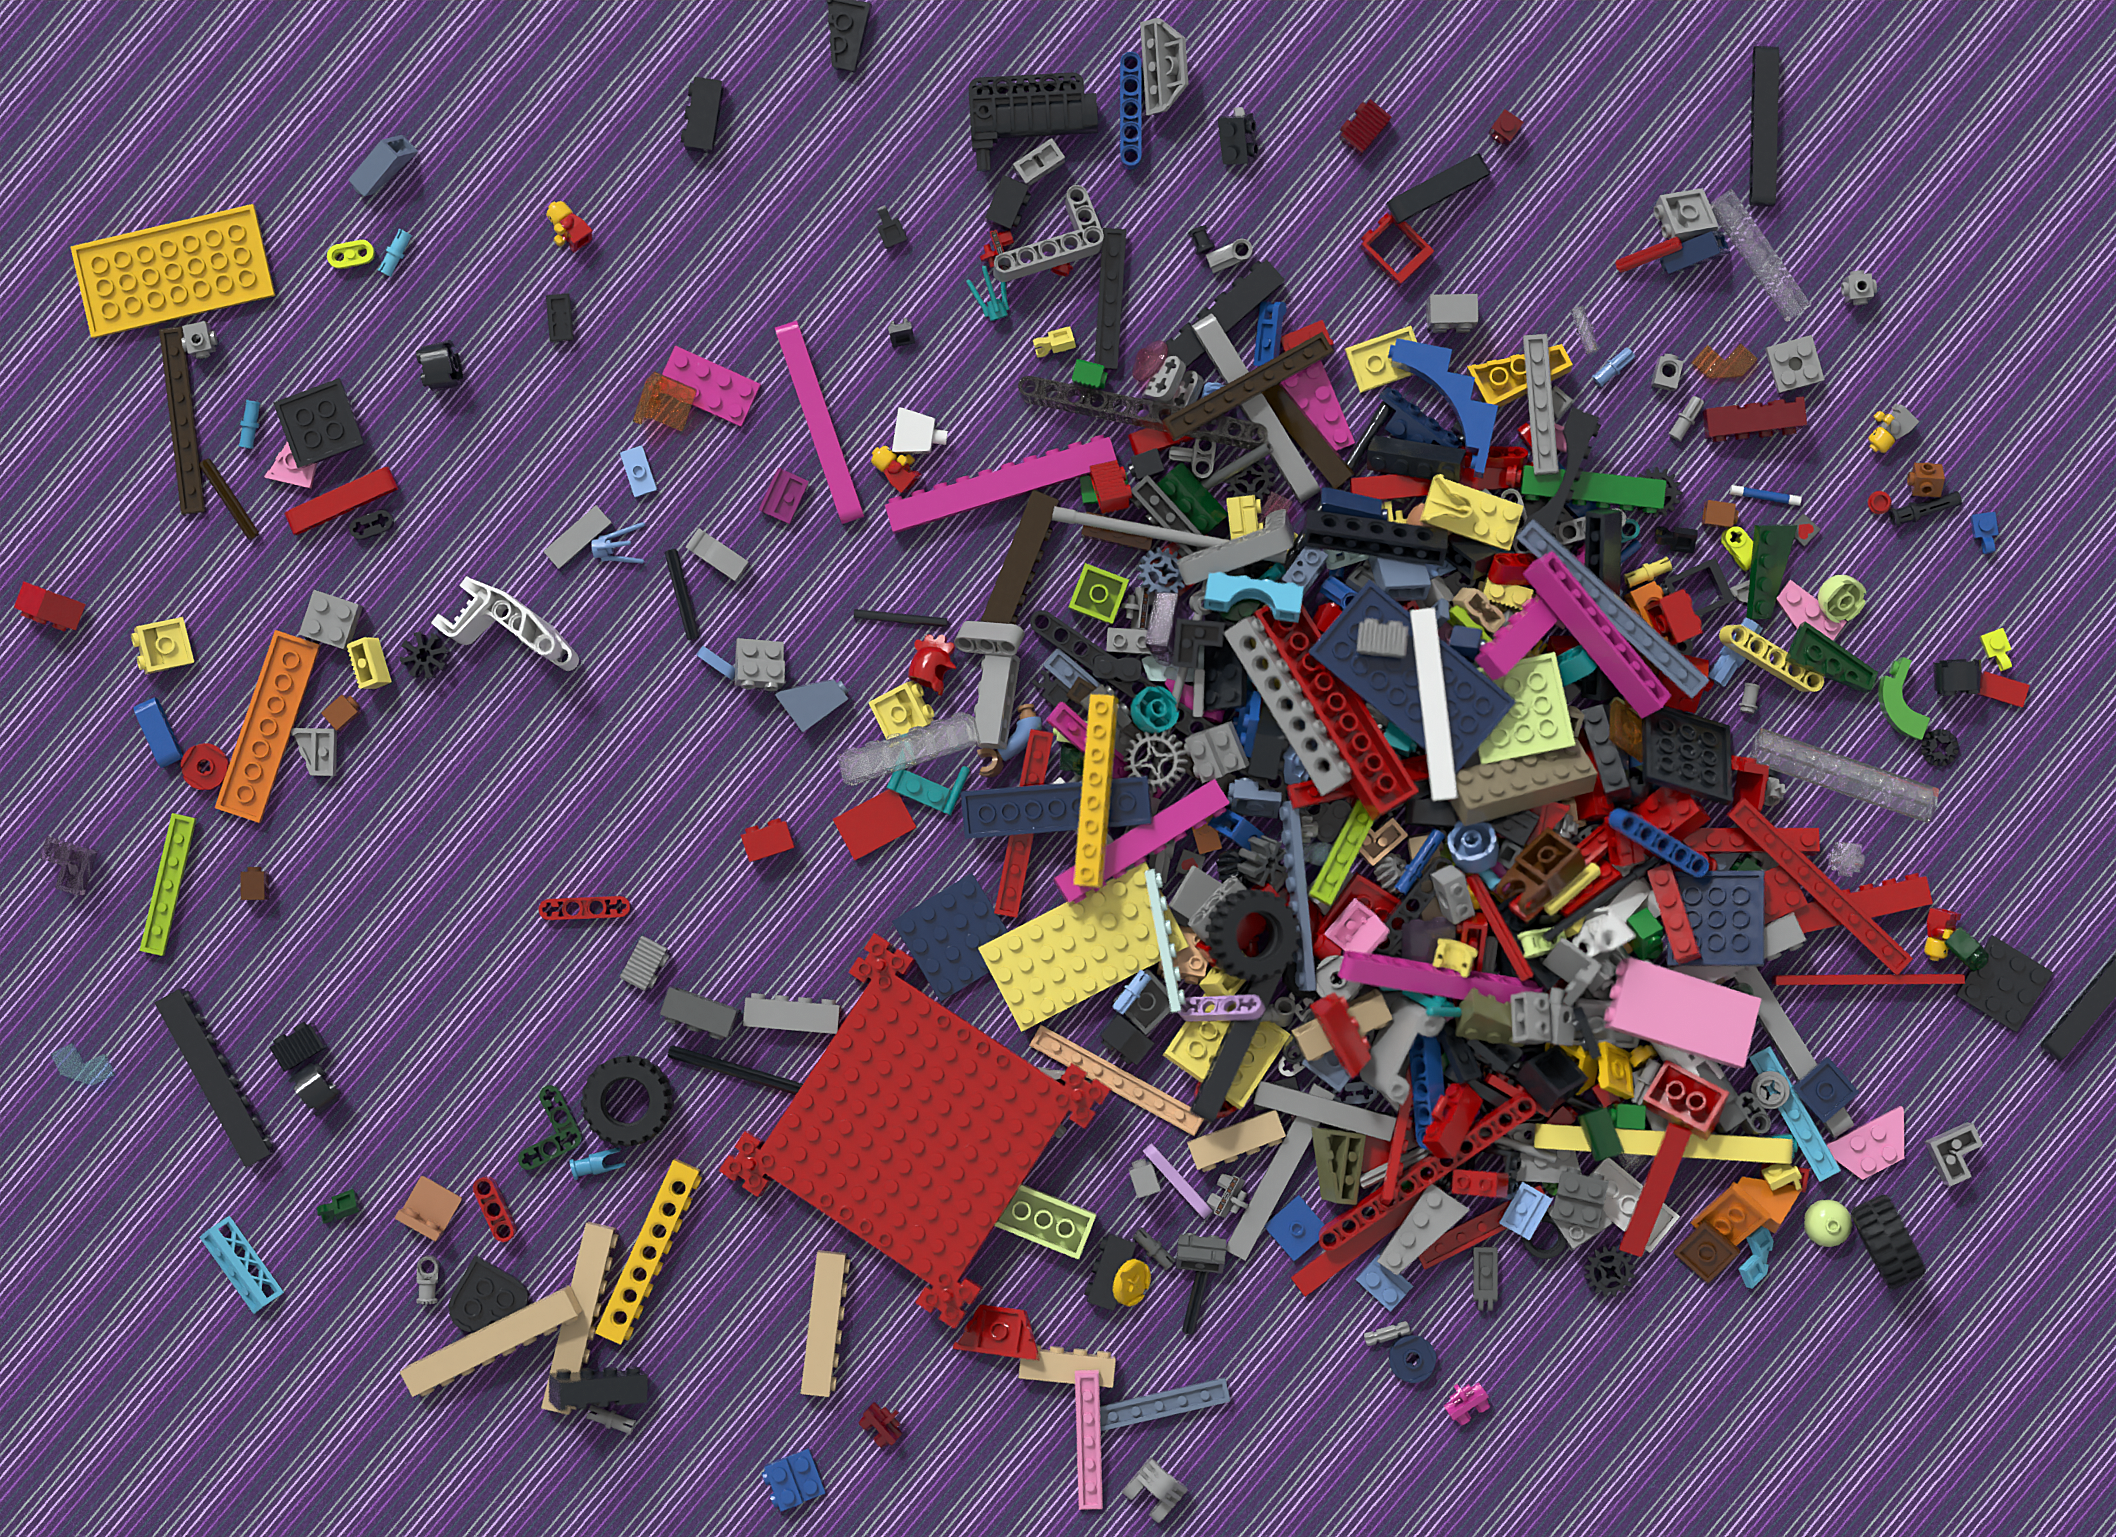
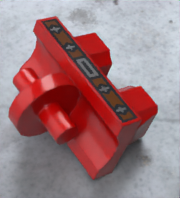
M997 230L990 232L995 251H992L990 244L984 245L985 254L980 256L981 262L988 261L990 268L994 267L995 258L999 254L1004 253L1003 247L1014 244L1011 231L997 233ZM1001 265L1002 270L1010 269L1006 265Z

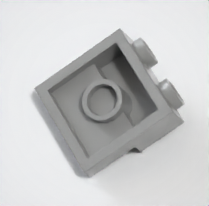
M1703 188L1660 195L1654 206V216L1656 219H1661L1663 224L1661 231L1665 239L1678 237L1682 243L1693 239L1695 235L1717 231L1719 227Z
M737 638L735 686H741L743 689L759 687L767 691L782 689L785 679V661H783L784 642Z
M1232 721L1194 733L1185 739L1184 750H1186L1187 756L1192 757L1195 764L1193 772L1197 778H1201L1202 783L1250 765Z

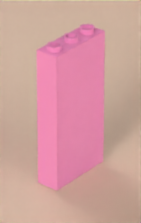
M1631 957L1622 959L1618 963L1616 968L1617 981L1610 991L1611 1004L1606 1009L1604 1021H1606L1605 1028L1729 1067L1743 1068L1745 1066L1761 1002L1760 998Z

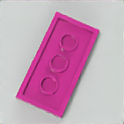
M675 346L656 389L742 427L761 384Z
M1322 361L1281 382L1336 451L1355 444Z

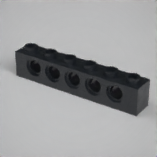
M1307 509L1303 526L1302 546L1443 566L1447 552L1448 530Z

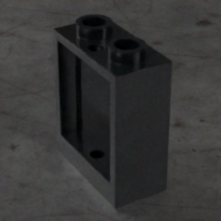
M1716 557L1661 582V588L1664 597L1676 592L1672 583L1706 568L1720 601L1695 611L1694 613L1697 616H1701L1735 600Z
M1462 1142L1460 1148L1467 1150L1472 1146V1143ZM1489 1146L1485 1147L1480 1152L1507 1157L1505 1173L1509 1174L1507 1198H1496L1514 1199L1518 1189L1517 1173L1522 1164L1521 1152ZM1476 1154L1457 1166L1456 1169L1474 1170Z

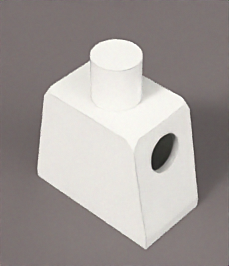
M899 407L892 452L895 454L931 453L932 443L946 445L948 431L935 429V419Z

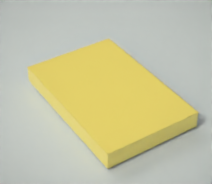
M1412 326L1345 348V353L1360 393L1414 375L1405 370L1391 367L1392 359H1388L1390 345H1395L1397 338L1417 342Z

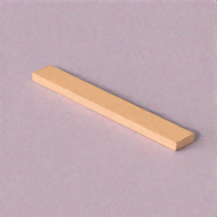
M1040 1025L1029 1045L1068 1067L1071 1063L1076 1064L1089 1073L1087 1076L1089 1079L1094 1081L1097 1078L1111 1087L1113 1092L1195 1136L1203 1122V1119L1190 1113V1106Z

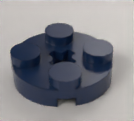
M1406 1335L1399 1338L1389 1351L1391 1370L1398 1378L1410 1383L1426 1380L1432 1374L1437 1360L1433 1346L1429 1341L1418 1335ZM1409 1353L1419 1355V1358L1416 1359L1417 1364L1412 1365L1411 1362H1406Z

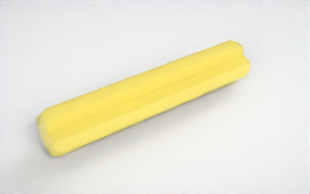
M1594 863L1588 865L1559 894L1543 906L1544 910L1548 914L1554 915L1600 875V868Z

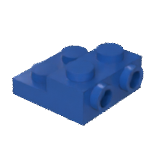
M1247 690V707L1235 709V712H1239L1238 717H1233V725L1241 745L1244 747L1243 750L1246 757L1252 756L1261 703L1260 692Z
M810 1448L764 1466L765 1471L762 1472L766 1486L771 1485L773 1494H770L771 1501L775 1508H780V1511L802 1504L804 1501L826 1493Z

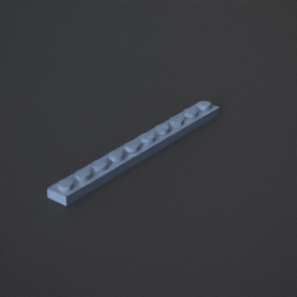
M1534 519L1517 535L1516 538L1538 558L1553 550L1616 629L1691 698L1709 681L1705 675Z

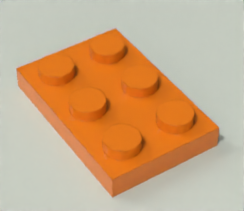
M1734 1183L1692 1219L1691 1224L1697 1228L1706 1219L1737 1246L1766 1222L1771 1214L1740 1186Z

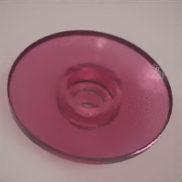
M1161 340L1154 341L1138 352L1132 369V375L1135 380L1139 382L1146 381L1162 367L1168 353V346L1165 342Z

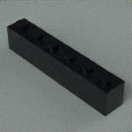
M1267 259L1263 263L1257 261L1249 269L1251 273L1247 277L1243 278L1240 276L1232 283L1233 289L1227 294L1223 291L1214 299L1216 304L1210 309L1208 307L1202 309L1196 315L1198 320L1192 325L1212 313L1225 334H1227L1256 309L1261 302L1265 301L1281 287L1285 279ZM1190 322L1179 330L1180 335L1175 340L1171 337L1161 346L1163 350L1160 354L1164 360L1170 356L1178 357L1184 362L1186 369L1206 352L1194 333Z

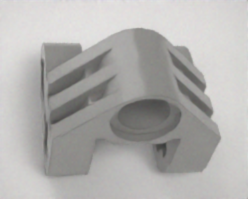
M1170 356L1164 360L1158 374L1154 373L1150 377L1141 399L1167 413L1174 414L1197 401L1204 381L1195 371H1187L1185 373L1186 366L1184 362L1176 356Z
M1150 1457L1125 1486L1122 1493L1132 1500L1145 1486L1160 1499L1149 1514L1153 1520L1159 1523L1182 1498L1183 1494L1188 1491V1488L1179 1480L1173 1478L1161 1468L1158 1462Z

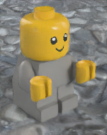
M1896 403L1892 407L1893 411L1890 414L1885 415L1883 412L1878 411L1873 416L1878 422H1882L1881 426L1877 427L1868 437V441L1871 444L1869 447L1874 452H1887L1895 443V439L1897 440L1909 433L1919 423L1903 405Z

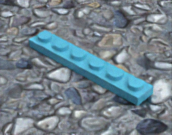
M1768 1046L1750 1056L1749 1058L1758 1074L1774 1071L1786 1078L1790 1086L1789 1097L1778 1109L1818 1180L1821 1182L1841 1171L1801 1098L1791 1088L1793 1084L1772 1047ZM1774 1080L1769 1086H1766L1770 1095L1772 1093L1781 1094L1774 1088Z

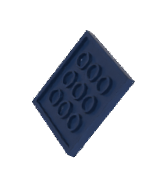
M1675 871L1702 957L1679 965L1675 960L1668 938L1667 965L1764 966L1765 871H1707L1702 877H1696L1684 871Z
M970 873L892 921L940 1002L990 972L978 948L1008 932L998 914L994 913V907L973 873Z

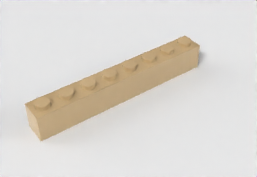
M587 1222L585 1225L571 1283V1289L582 1311L577 1315L578 1319L566 1326L564 1322L562 1323L550 1373H557L558 1369L580 1372L583 1363H588L591 1350L587 1349L589 1340L593 1341L596 1332L593 1322L595 1317H599L602 1304L598 1303L600 1294L604 1295L607 1286L604 1276L606 1271H610L613 1258L609 1257L611 1248H616L618 1235L615 1234L616 1228L593 1222ZM548 1378L541 1408L569 1415L572 1409L576 1410V1407L567 1405V1410L559 1411L549 1402Z
M569 1285L406 1366L400 1371V1374L412 1397L418 1394L423 1397L433 1392L434 1386L441 1384L443 1387L455 1380L454 1376L460 1373L462 1376L470 1374L475 1370L474 1366L480 1363L483 1366L496 1360L494 1356L500 1353L503 1356L516 1350L515 1346L520 1343L526 1346L537 1340L535 1336L541 1333L546 1336L556 1331L557 1325L564 1322L566 1326L578 1319L577 1315L582 1311V1308Z

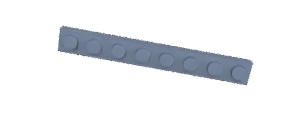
M1286 801L1281 802L1279 815L1283 821L1284 828L1281 836L1286 849L1284 865L1288 870V878L1286 879V887L1290 892L1288 906H1291L1294 910L1292 917L1298 918L1299 925L1296 926V931H1300V939H1296V945H1299L1298 952H1293L1294 961L1297 965L1295 982L1299 986V991L1316 990L1300 815L1299 808L1293 810L1291 802Z

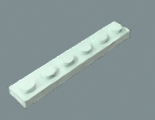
M1155 868L1146 870L1145 877L1171 1011L1176 1012L1182 1010V1004H1186L1184 991L1179 990L1177 982L1181 981L1179 966L1175 967L1173 958L1177 957L1175 944H1170L1168 935L1172 934L1170 920H1165L1164 911H1167L1168 908L1165 896L1161 897L1159 889L1163 887L1161 873H1156Z

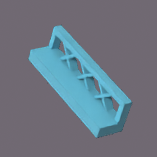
M230 1216L208 1229L199 1237L253 1314L284 1293ZM226 1224L232 1232L231 1239L223 1237L218 1229ZM235 1245L241 1246L245 1250L244 1258L235 1254ZM248 1264L257 1267L259 1270L258 1277L250 1275ZM262 1283L269 1285L274 1294L267 1298L261 1290Z

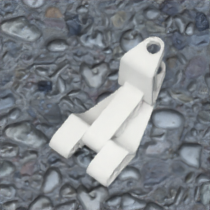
M467 576L460 586L475 598L472 601L468 600L466 604L469 606L466 609L462 608L460 612L463 614L460 617L456 616L454 619L456 623L453 625L440 614H437L431 622L451 639L462 645H469L497 620L537 653L549 659L560 668L571 671L579 663L577 653L552 625L544 621L513 596L470 579ZM509 609L508 614L502 618L503 612ZM568 653V659L562 663V657Z
M1644 854V861L1627 866H1612L1620 871L1624 877L1630 873L1629 870L1637 864L1641 865L1649 857ZM1644 877L1639 881L1635 880L1587 914L1580 932L1574 935L1572 944L1577 948L1580 943L1585 944L1587 955L1592 957L1601 951L1613 950L1635 937L1636 935L1627 926V918L1646 907L1655 918L1661 915L1652 886Z

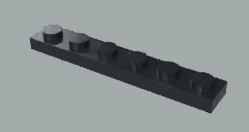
M1103 228L1104 238L1101 252L1094 363L1104 365V369L1117 370L1126 229Z

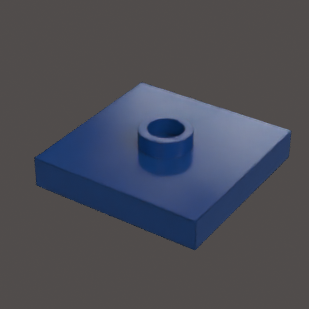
M1298 1194L1270 1218L1264 1227L1292 1260L1295 1261L1319 1240V1231L1325 1224Z

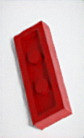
M1496 1072L1495 1076L1488 1073L1484 1080L1510 1097H1514L1521 1092L1528 1093L1519 1084L1515 1087L1508 1084L1509 1078ZM1534 1099L1536 1112L1549 1118L1553 1109L1546 1112ZM1527 1100L1521 1101L1522 1104H1524V1105H1526V1106H1528V1107L1531 1106V1102H1530V1101H1527Z

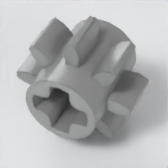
M1769 777L1766 783L1764 804L1774 806L1780 800L1783 801V795L1786 794L1785 784H1780L1779 779L1775 777Z
M1299 814L1302 843H1310V838L1317 837L1318 822L1317 820H1312L1310 814Z
M1565 814L1553 828V831L1565 840L1570 841L1572 835H1577L1579 824L1573 821L1574 817L1572 815Z

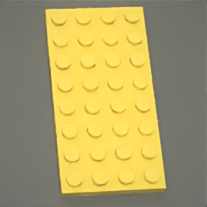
M1146 861L1128 870L1127 873L1116 880L1114 878L1106 882L1107 885L1096 892L1093 889L1085 893L1087 898L1079 903L1074 904L1071 901L1067 904L1066 902L978 948L1021 1032L1139 972L1140 969L1143 970L1161 961L1145 871L1150 870ZM1167 903L1168 910L1164 911L1165 920H1170L1172 934H1168L1170 944H1175L1176 952L1188 947L1189 944Z

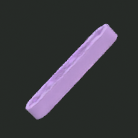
M1256 995L1185 998L1186 1004H1182V1010L1177 1012L1183 1020L1188 1022L1253 1020L1262 1016L1265 1006ZM1236 1004V1008L1232 1012H1226L1229 1005ZM1209 1005H1215L1213 1011H1211L1210 1013H1205V1010Z
M1152 1143L1143 1150L1145 1155L1204 1219L1213 1212Z

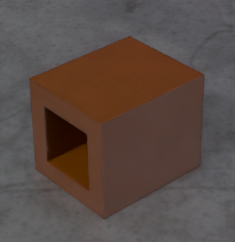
M247 867V872H240L241 900H269V871H262V867Z

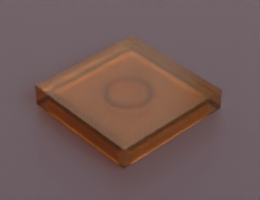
M1615 700L1611 703L1609 740L1641 763L1642 718L1620 701Z

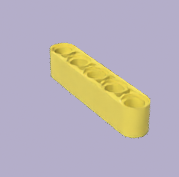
M1727 625L1720 630L1719 639L1722 644L1801 692H1815L1823 687V676L1785 661L1788 654L1786 651L1743 625ZM1733 630H1734L1735 633H1736V639H1735V640H1733V638H1732V632H1733ZM1752 642H1753L1754 645H1755V650H1754V652H1752V650H1751V643H1752ZM1771 653L1774 656L1773 663L1770 662ZM1790 665L1792 666L1793 670L1791 675L1788 671ZM1808 677L1811 678L1810 686L1807 684Z

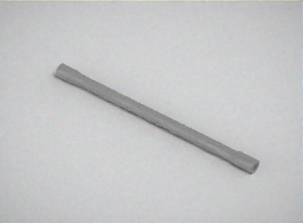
M1054 506L1052 516L1053 521L1069 524L1076 523L1204 548H1210L1229 541L1081 513ZM1287 550L1266 557L1263 560L1284 564Z

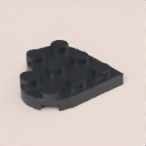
M475 1255L450 1298L448 1304L449 1314L452 1322L459 1329L468 1332L478 1331L488 1326L492 1320L498 1321L526 1307L529 1291L518 1278Z

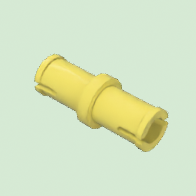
M1664 557L1651 564L1645 563L1642 565V568L1623 574L1627 587L1632 588V586L1644 581H1653L1654 577L1672 571V565L1668 561V557Z

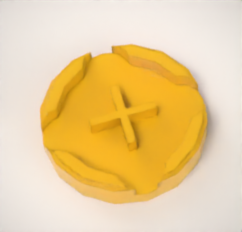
M1132 1259L1121 1266L1113 1284L1114 1298L1118 1303L1130 1307L1136 1305L1144 1298L1143 1292L1145 1289L1148 1290L1151 1280L1148 1265L1140 1260Z

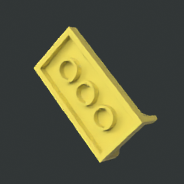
M1441 474L1433 477L1419 522L1440 529H1446L1454 534L1507 552L1510 551L1524 506L1443 478L1444 475Z

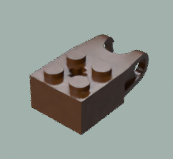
M1547 827L1514 858L1515 863L1499 881L1496 892L1502 899H1508L1518 893H1524L1519 901L1518 908L1522 914L1531 915L1559 894L1587 867V864L1580 849ZM1510 883V886L1507 888V890L1503 892L1505 886ZM1532 900L1530 906L1525 908L1527 903Z

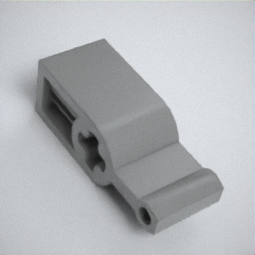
M698 528L686 546L688 550L735 582L740 579L750 564L700 528Z

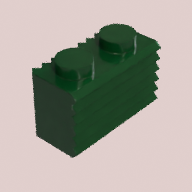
M1959 927L1945 941V945L1971 971L1980 970L1988 963L1989 954L1963 927Z

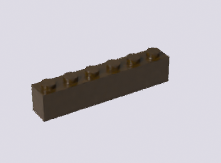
M1035 490L1032 491L981 622L1016 624L1018 616L1015 615L1018 606H1023L1027 594L1023 593L1026 584H1032L1036 573L1032 571L1035 562L1040 563L1044 554L1041 546L1043 541H1049L1053 529L1049 526L1052 521L1054 506L1060 507L1058 506V499Z

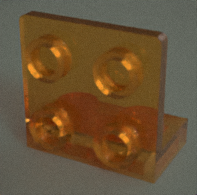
M654 371L645 382L633 422L641 425L647 418H651L682 431L686 425L697 390Z

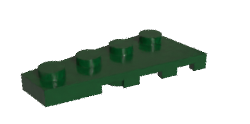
M1755 525L1746 618L1771 619L1798 525Z
M1806 621L1799 625L1785 658V661L1865 694L1872 690L1878 675L1876 670Z

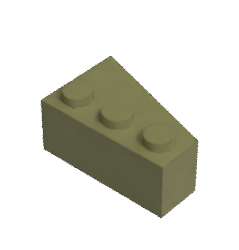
M1472 988L1458 1006L1462 1010V1015L1455 1017L1456 1036L1484 1040L1489 1043L1508 1044L1512 1047H1523V1043H1513L1511 1003L1505 1002V1004L1496 1001L1495 996L1488 995L1485 997L1479 994L1478 989Z
M1311 1127L1321 1199L1335 1203L1356 1205L1366 1134L1347 1130Z

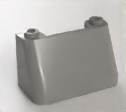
M1399 997L1392 1003L1389 1012L1393 1019L1388 1021L1386 1026L1379 1029L1371 1049L1368 1051L1371 1059L1360 1070V1076L1364 1082L1402 1105L1408 1095L1409 1085L1405 1079L1398 1076V1070L1417 1033L1428 1037L1438 1034L1446 1020L1444 1017H1428L1426 1015L1427 1007L1407 997Z

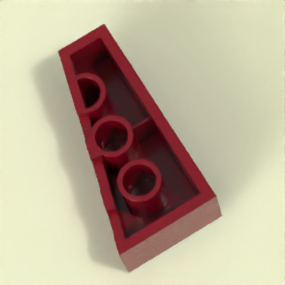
M1796 397V400L1786 403L1784 399L1767 402V405L1756 402L1745 404L1744 407L1732 405L1705 409L1703 411L1705 439H1712V442L1716 443L1727 441L1726 437L1734 436L1736 440L1750 439V435L1759 434V438L1772 437L1775 432H1782V436L1797 434L1796 430L1807 425L1804 397Z

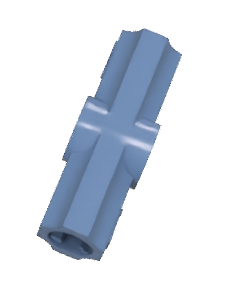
M1744 618L1741 625L1758 635L1763 629L1759 624L1748 618ZM1736 633L1732 637L1733 640L1736 639ZM1725 645L1719 653L1720 657L1708 674V678H1711L1715 684L1723 688L1737 667L1739 668L1746 660L1745 657Z

